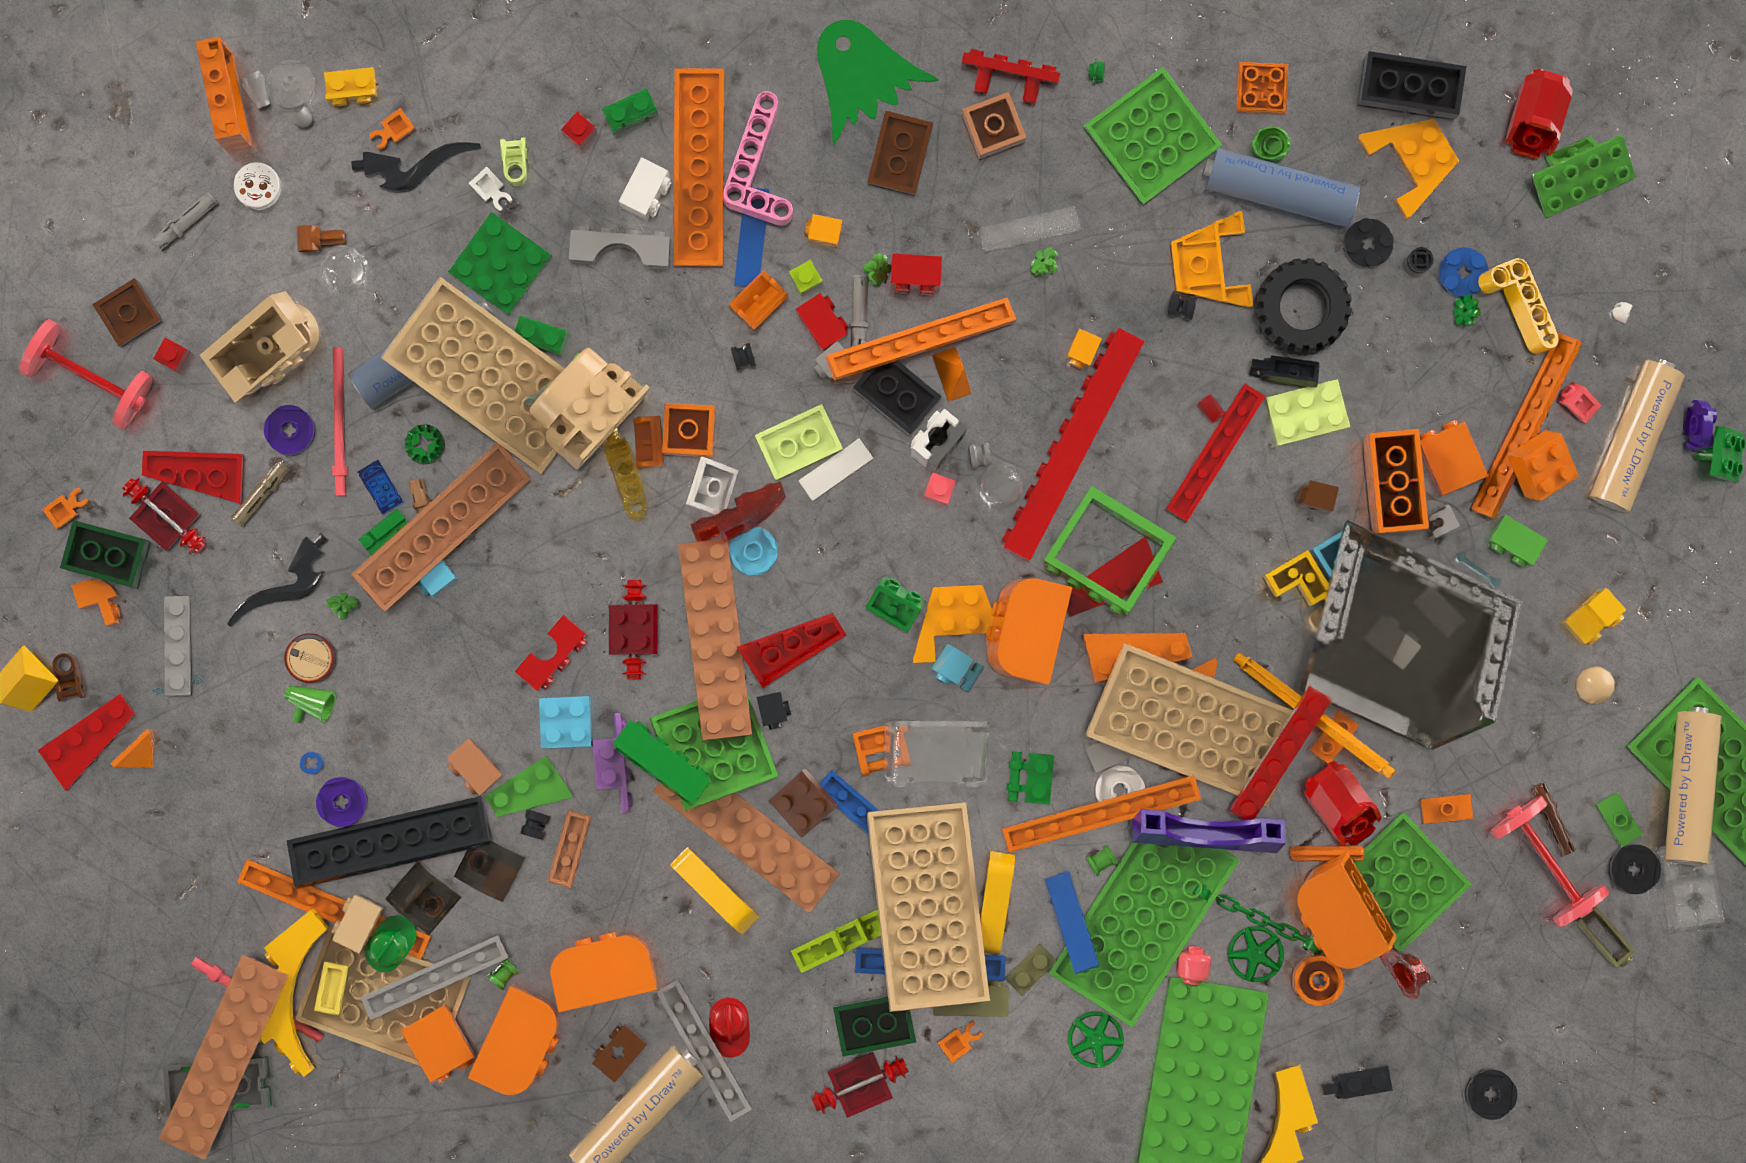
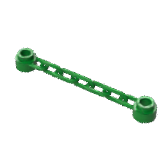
M1205 884L1202 886V892L1199 897L1208 900L1209 895H1212V893ZM1199 885L1196 886L1192 894H1198L1200 890ZM1226 894L1217 895L1215 898L1220 907L1230 912L1240 911L1247 915L1248 920L1262 927L1269 925L1277 929L1278 934L1291 941L1300 940L1304 942L1302 947L1304 950L1310 949L1315 952L1314 955L1322 954L1323 950H1319L1314 943V935H1311L1310 938L1300 935V931L1287 923L1277 924L1271 921L1266 913L1254 908L1248 910L1240 906L1238 900ZM1224 898L1236 903L1232 905L1233 908L1221 903L1225 902ZM1255 913L1265 917L1262 919V922L1252 918L1255 916ZM1284 927L1296 932L1292 933L1293 937L1281 932L1285 930Z

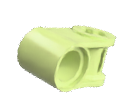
M523 137L521 140L516 141L500 139L505 178L512 186H522L528 177L526 138ZM515 168L521 169L522 175L519 178L512 179L509 176L511 170Z

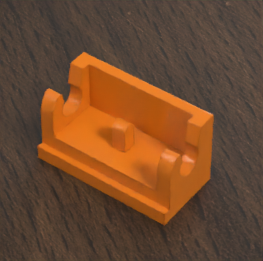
M763 270L728 305L749 327L755 330L789 295Z
M660 415L636 417L634 419L637 468L664 467Z

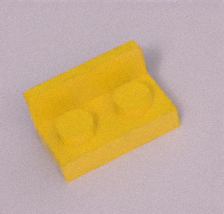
M373 67L324 72L325 99L328 103H332V106L347 105V101L354 100L358 104L372 102L371 99L377 98Z

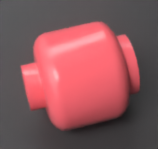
M1190 946L1189 950L1180 953L1177 974L1183 979L1184 983L1199 985L1200 982L1208 979L1211 957L1203 952V948Z

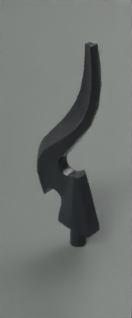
M472 142L445 144L432 150L407 172L400 171L399 166L402 162L400 158L371 152H363V160L351 161L352 171L364 170L366 177L379 173L383 174L386 180L384 184L379 186L380 188L388 191L402 192L415 187L434 167L451 155L466 150L479 149L481 146L480 143Z
M319 533L312 541L305 537L288 568L289 572L297 575L296 583L261 590L248 597L233 613L227 625L231 627L244 614L256 607L274 602L297 600L310 595L318 587L324 571L314 572L311 566L316 559L324 554L320 547L327 538L322 533Z

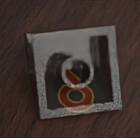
M490 839V845L466 851L454 877L477 891L503 902L525 857Z
M417 861L385 899L399 914L430 935L460 900L461 896L431 870Z

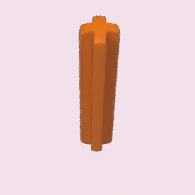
M1292 846L1290 857L1292 861H1330L1348 851L1353 861H1363L1364 848L1362 846Z

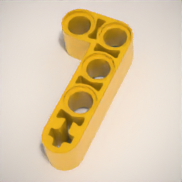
M1517 258L1480 275L1478 280L1479 287L1485 293L1490 294L1503 289L1530 352L1536 355L1541 354L1558 344L1559 338L1531 270L1523 259Z
M688 847L670 864L740 934L743 935L759 919L760 916L741 900Z
M990 851L987 878L980 915L985 953L1000 955L1015 866L1014 854Z

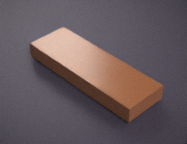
M567 810L547 882L572 888L592 816Z

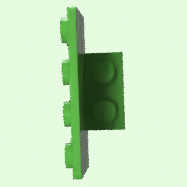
M1618 135L1600 144L1591 136L1585 137L1554 151L1551 155H1545L1549 167L1532 174L1546 217L1557 214L1636 177L1622 135Z

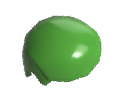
M1268 126L1258 130L1254 140H1252L1255 155L1259 159L1273 163L1283 160L1287 156L1291 145L1288 134L1280 127Z

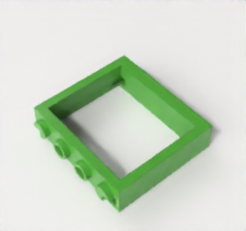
M1091 486L1044 559V565L1047 567L1046 570L1051 572L1052 575L1056 577L1061 575L1068 579L1067 583L1077 590H1080V588L1089 592L1088 596L1098 603L1103 601L1110 605L1109 609L1112 612L1118 613L1121 616L1125 614L1129 617L1175 545L1176 537ZM1091 503L1162 545L1127 602L1056 559Z

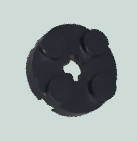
M1364 218L1352 224L1344 236L1346 256L1358 267H1377L1390 257L1393 250L1394 237L1390 229L1383 222L1377 219ZM1371 237L1374 239L1373 244L1375 247L1374 249L1369 247L1366 250L1363 248L1365 243L1362 239Z
M1628 845L1619 849L1613 856L1610 863V875L1614 885L1623 892L1643 894L1658 883L1661 875V864L1653 851L1648 847ZM1634 862H1637L1638 867L1642 868V872L1637 873L1636 877L1632 876V872L1629 871V866H1633Z
M1486 1069L1476 1073L1469 1082L1466 1090L1467 1102L1471 1110L1480 1117L1489 1120L1501 1119L1515 1107L1517 1088L1511 1078L1504 1072ZM1494 1087V1091L1498 1092L1499 1095L1490 1102L1489 1097L1485 1096V1092Z

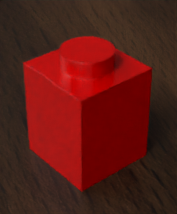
M578 111L561 129L562 134L580 150L597 133L596 127Z
M165 337L153 359L180 373L191 352Z

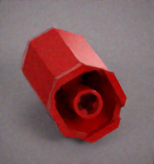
M1535 69L1531 74L1525 76L1519 88L1518 98L1506 137L1509 144L1510 142L1512 143V149L1516 154L1536 159L1540 158L1542 153L1547 152V155L1554 153L1560 141L1561 131L1572 98L1573 89L1569 85L1570 80L1568 77L1542 69Z
M1332 761L1317 775L1307 779L1305 783L1307 788L1305 796L1308 803L1314 808L1342 847L1347 846L1346 843H1350L1352 846L1358 845L1374 833L1376 829L1373 826L1376 820L1380 822L1382 818L1380 811L1345 764H1338L1336 761Z

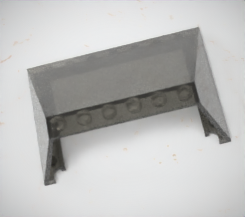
M1347 520L1342 531L1300 690L1305 692L1311 686L1329 696L1332 700L1330 704L1430 750L1436 749L1496 722L1522 601Z

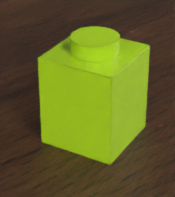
M811 259L789 271V276L801 296L823 285V281Z

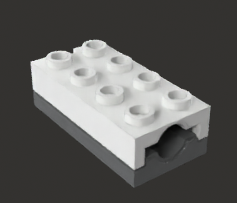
M946 409L941 413L936 411L928 420L926 432L924 433L920 430L911 441V456L933 473L939 469L962 441L968 429Z

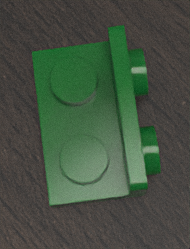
M883 577L865 609L908 633L926 601L922 599L919 593L903 588L895 579Z

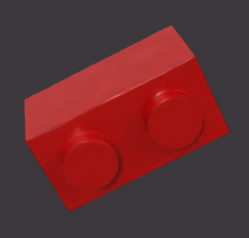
M819 293L797 307L796 313L822 352H824L836 341L840 342L848 336L846 330L849 327L842 316L837 318L832 311L836 307L829 296L823 297Z

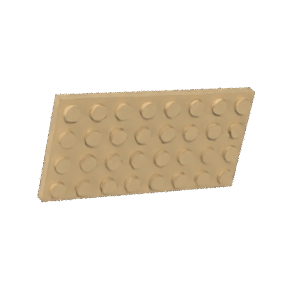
M439 277L381 358L535 471L542 474L557 451L546 440L548 429L530 414V408L565 368L450 283Z
M1123 643L1085 735L1184 775H1195V778L1199 781L1239 795L1293 710ZM1279 782L1263 806L1269 808Z
M966 803L868 812L867 821L890 1012L989 1002L990 997Z

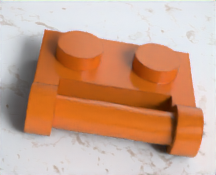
M901 722L852 733L862 777L869 776L871 772L903 765V767L911 766ZM897 748L900 750L901 755L870 763L866 761L865 756Z

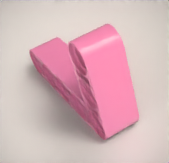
M765 91L757 96L724 188L723 200L724 204L731 210L783 226L792 219V204L784 198L751 188L778 108V100L775 94ZM767 100L772 102L774 106L771 109L765 110L760 104ZM756 123H761L765 126V130L760 133L755 132L752 126ZM747 146H754L757 149V153L747 155L744 149ZM739 169H746L749 175L746 178H740L736 175V172ZM736 191L740 193L741 198L738 201H732L728 198V194ZM759 199L765 205L761 209H755L751 205L752 201ZM783 207L787 209L788 214L785 217H779L775 214V210Z

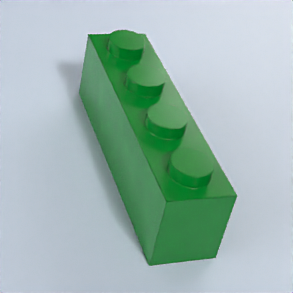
M630 720L612 743V748L692 807L710 784L709 773L700 766L694 768L688 763L689 758L680 751L674 753L668 748L669 743L660 736L654 738L648 733L649 728L640 721L634 723Z

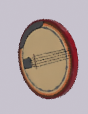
M306 633L295 637L287 646L284 655L285 666L290 675L304 683H315L324 679L331 672L335 659L330 643L322 636L313 633Z

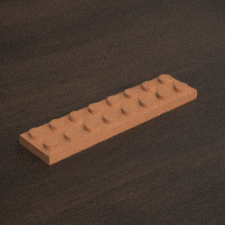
M496 442L350 575L377 606L385 612L531 478L507 450Z
M728 539L678 544L702 741L752 736L743 658L737 648L741 646Z
M658 783L652 791L809 913L840 875L839 872L736 793L684 812L680 798L662 784Z
M246 955L241 956L159 1140L203 1160L207 1158L287 981L288 974Z

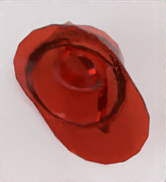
M1393 948L1381 955L1383 964L1397 981L1403 993L1408 998H1418L1420 988L1431 980L1423 962L1411 954L1400 955Z

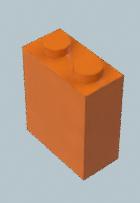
M1457 420L1443 425L1444 430L1439 433L1431 430L1420 435L1422 439L1420 440L1422 458L1439 497L1488 477L1465 421L1458 424Z
M447 1004L400 1030L430 1083L437 1080L439 1084L451 1077L449 1072L458 1067L462 1071L473 1064L471 1059L476 1055Z

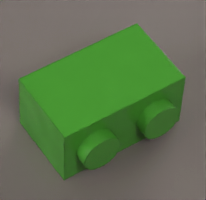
M1505 514L1499 520L1487 542L1492 544L1490 547L1492 550L1501 555H1504V553L1509 554L1513 557L1512 561L1515 564L1525 568L1526 565L1531 567L1535 564L1548 539Z

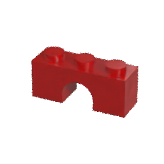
M564 615L547 633L554 639L557 645L554 657L549 660H540L530 653L514 671L538 692L541 688L546 690L555 680L552 678L553 674L557 670L562 672L571 660L568 657L572 652L576 651L578 653L587 643L584 639L587 634Z

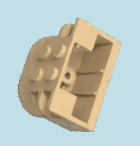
M286 291L272 294L202 352L200 357L236 403L245 395H250L261 387L264 388L271 383L276 384L286 376L285 374L299 366L312 354L319 339L318 324L312 313L305 307L295 304Z
M586 348L580 352L544 390L530 408V414L548 429L546 440L549 445L577 470L643 401L650 388L647 384L644 387L638 384L631 377L632 374L629 371L625 372L616 364H608L591 348Z

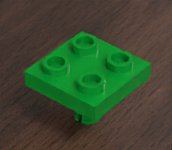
M1716 426L1714 446L1697 450L1703 452L1697 453L1699 461H1712L1710 476L1729 482H1739L1740 476L1743 473L1742 453L1746 448L1745 433L1724 426Z

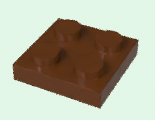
M135 278L92 304L119 347L162 321Z
M806 768L769 800L771 805L801 838L838 806Z

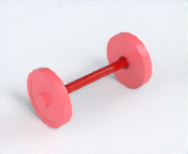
M50 319L46 320L29 342L19 365V373L31 378L46 359L53 361L121 399L114 413L112 424L122 430L125 429L143 406L150 390L153 376L141 371L132 380L126 391L53 351L52 348L57 339L60 325Z
M1539 796L1522 807L1518 805L1507 813L1508 816L1491 829V833L1496 839H1499L1516 828H1521L1572 901L1553 917L1555 924L1558 927H1562L1579 917L1583 918L1593 911L1592 908L1605 899L1610 892L1605 884H1601L1583 895H1579L1528 822L1547 806L1545 799Z

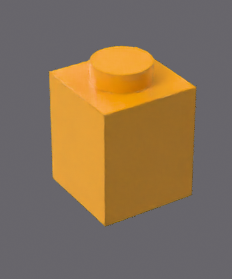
M813 214L812 220L807 219L804 234L808 235L809 242L837 247L842 220Z
M1079 328L1066 357L1070 360L1069 364L1079 369H1083L1084 366L1089 368L1102 338Z

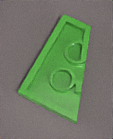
M546 755L484 797L496 816L500 817L573 798L574 796Z

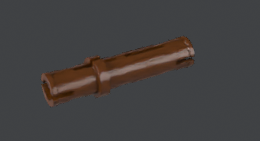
M1546 782L1532 787L1531 791L1535 798L1542 796L1547 802V806L1539 813L1543 814L1561 857L1573 853L1576 849L1557 810L1558 804L1553 801Z

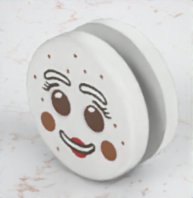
M255 162L247 164L235 176L234 192L239 201L250 209H268L280 197L282 189L280 178L270 166L264 163Z

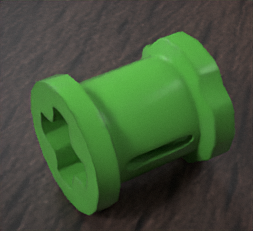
M1108 845L1100 853L1092 857H1086L1096 876H1099L1101 871L1111 865L1116 866L1119 864Z
M507 959L501 961L502 963L492 973L486 975L502 991L509 979L514 974L517 975L519 973Z

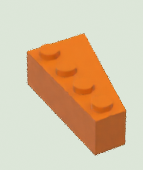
M1186 633L1082 635L1094 683L1109 679L1123 643L1171 662L1192 658Z

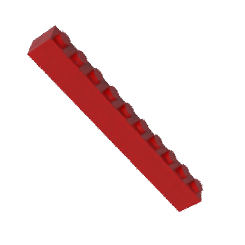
M1118 328L1116 333L1110 332L1104 343L1108 346L1105 354L1099 353L1093 364L1097 368L1093 377L1088 375L1081 387L1085 389L1082 398L1076 397L1070 410L1074 411L1071 419L1065 418L1059 429V432L1063 433L1059 442L1054 440L1047 454L1051 455L1048 463L1042 462L1036 473V476L1040 477L1036 486L1031 484L1024 496L1028 499L1025 507L1019 506L1013 517L1017 521L1013 530L1008 528L1001 540L1005 543L1003 549L1030 562L1145 342L1144 340L1121 328Z

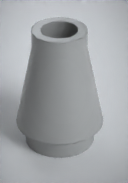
M260 71L241 78L243 82L242 87L257 109L271 104L268 98L264 75L261 76Z

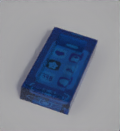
M379 460L374 461L357 472L382 515L404 503Z

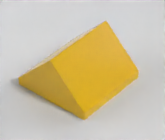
M25 645L18 650L0 672V704L32 712L59 680Z

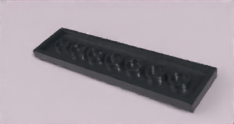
M481 796L286 840L295 889L491 845Z

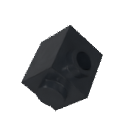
M781 692L756 697L763 727L768 726L769 730L784 727L783 722L788 721L787 716L791 715L788 700L783 701Z

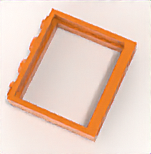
M220 36L195 41L215 139L227 152L252 148L232 50ZM229 56L230 63H226L225 57Z

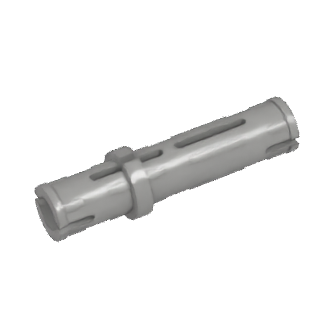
M207 191L173 221H168V225L152 237L151 240L162 251L177 237L181 238L183 236L182 233L216 206L218 202Z
M862 275L853 276L852 322H849V328H852L851 347L866 343V329L869 328V323L867 322L869 277L866 275L863 277Z

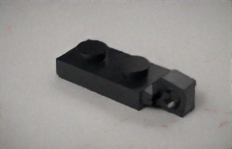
M1271 355L1270 358H1264V360L1252 359L1249 375L1262 377L1263 380L1317 388L1320 363Z
M1388 1066L1341 1073L1338 1076H1333V1083L1321 1085L1323 1095L1336 1094L1337 1099H1348L1393 1091Z

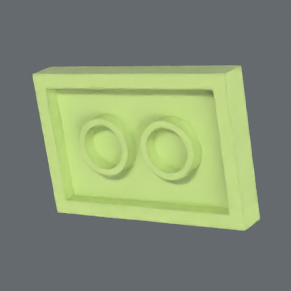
M1338 379L1318 384L1317 388L1305 387L1265 398L1277 446L1350 428Z
M822 404L755 435L775 481L843 450Z

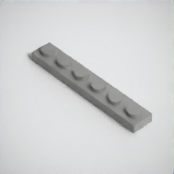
M499 935L360 998L370 1020L509 957Z
M677 979L656 991L690 1053L698 1061V1067L729 1121L731 1122L752 1110L679 980Z

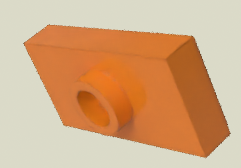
M1471 794L1420 799L1423 824L1473 819Z

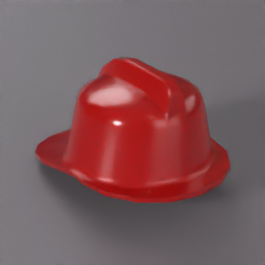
M729 997L717 1001L709 1013L710 1036L723 1057L733 1058L741 1055L748 1047L750 1039L747 1008L741 1001Z

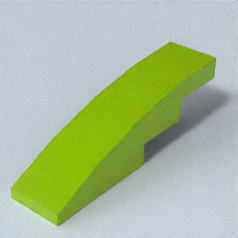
M878 909L791 950L800 972L803 973L880 936Z

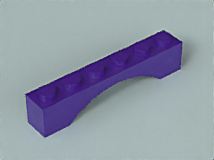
M1141 809L1133 818V843L1278 853L1286 844L1285 820L1259 818L1229 822L1201 821L1179 817L1166 811Z

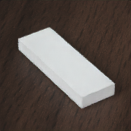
M859 438L801 478L799 483L811 500L814 501L874 458Z

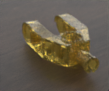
M616 428L606 439L607 443L604 444V451L625 513L629 518L636 520L644 517L647 512L644 489L626 437H620L618 428ZM634 486L632 490L627 491L629 487ZM640 502L643 505L642 509L638 512L629 510L631 503L637 504Z

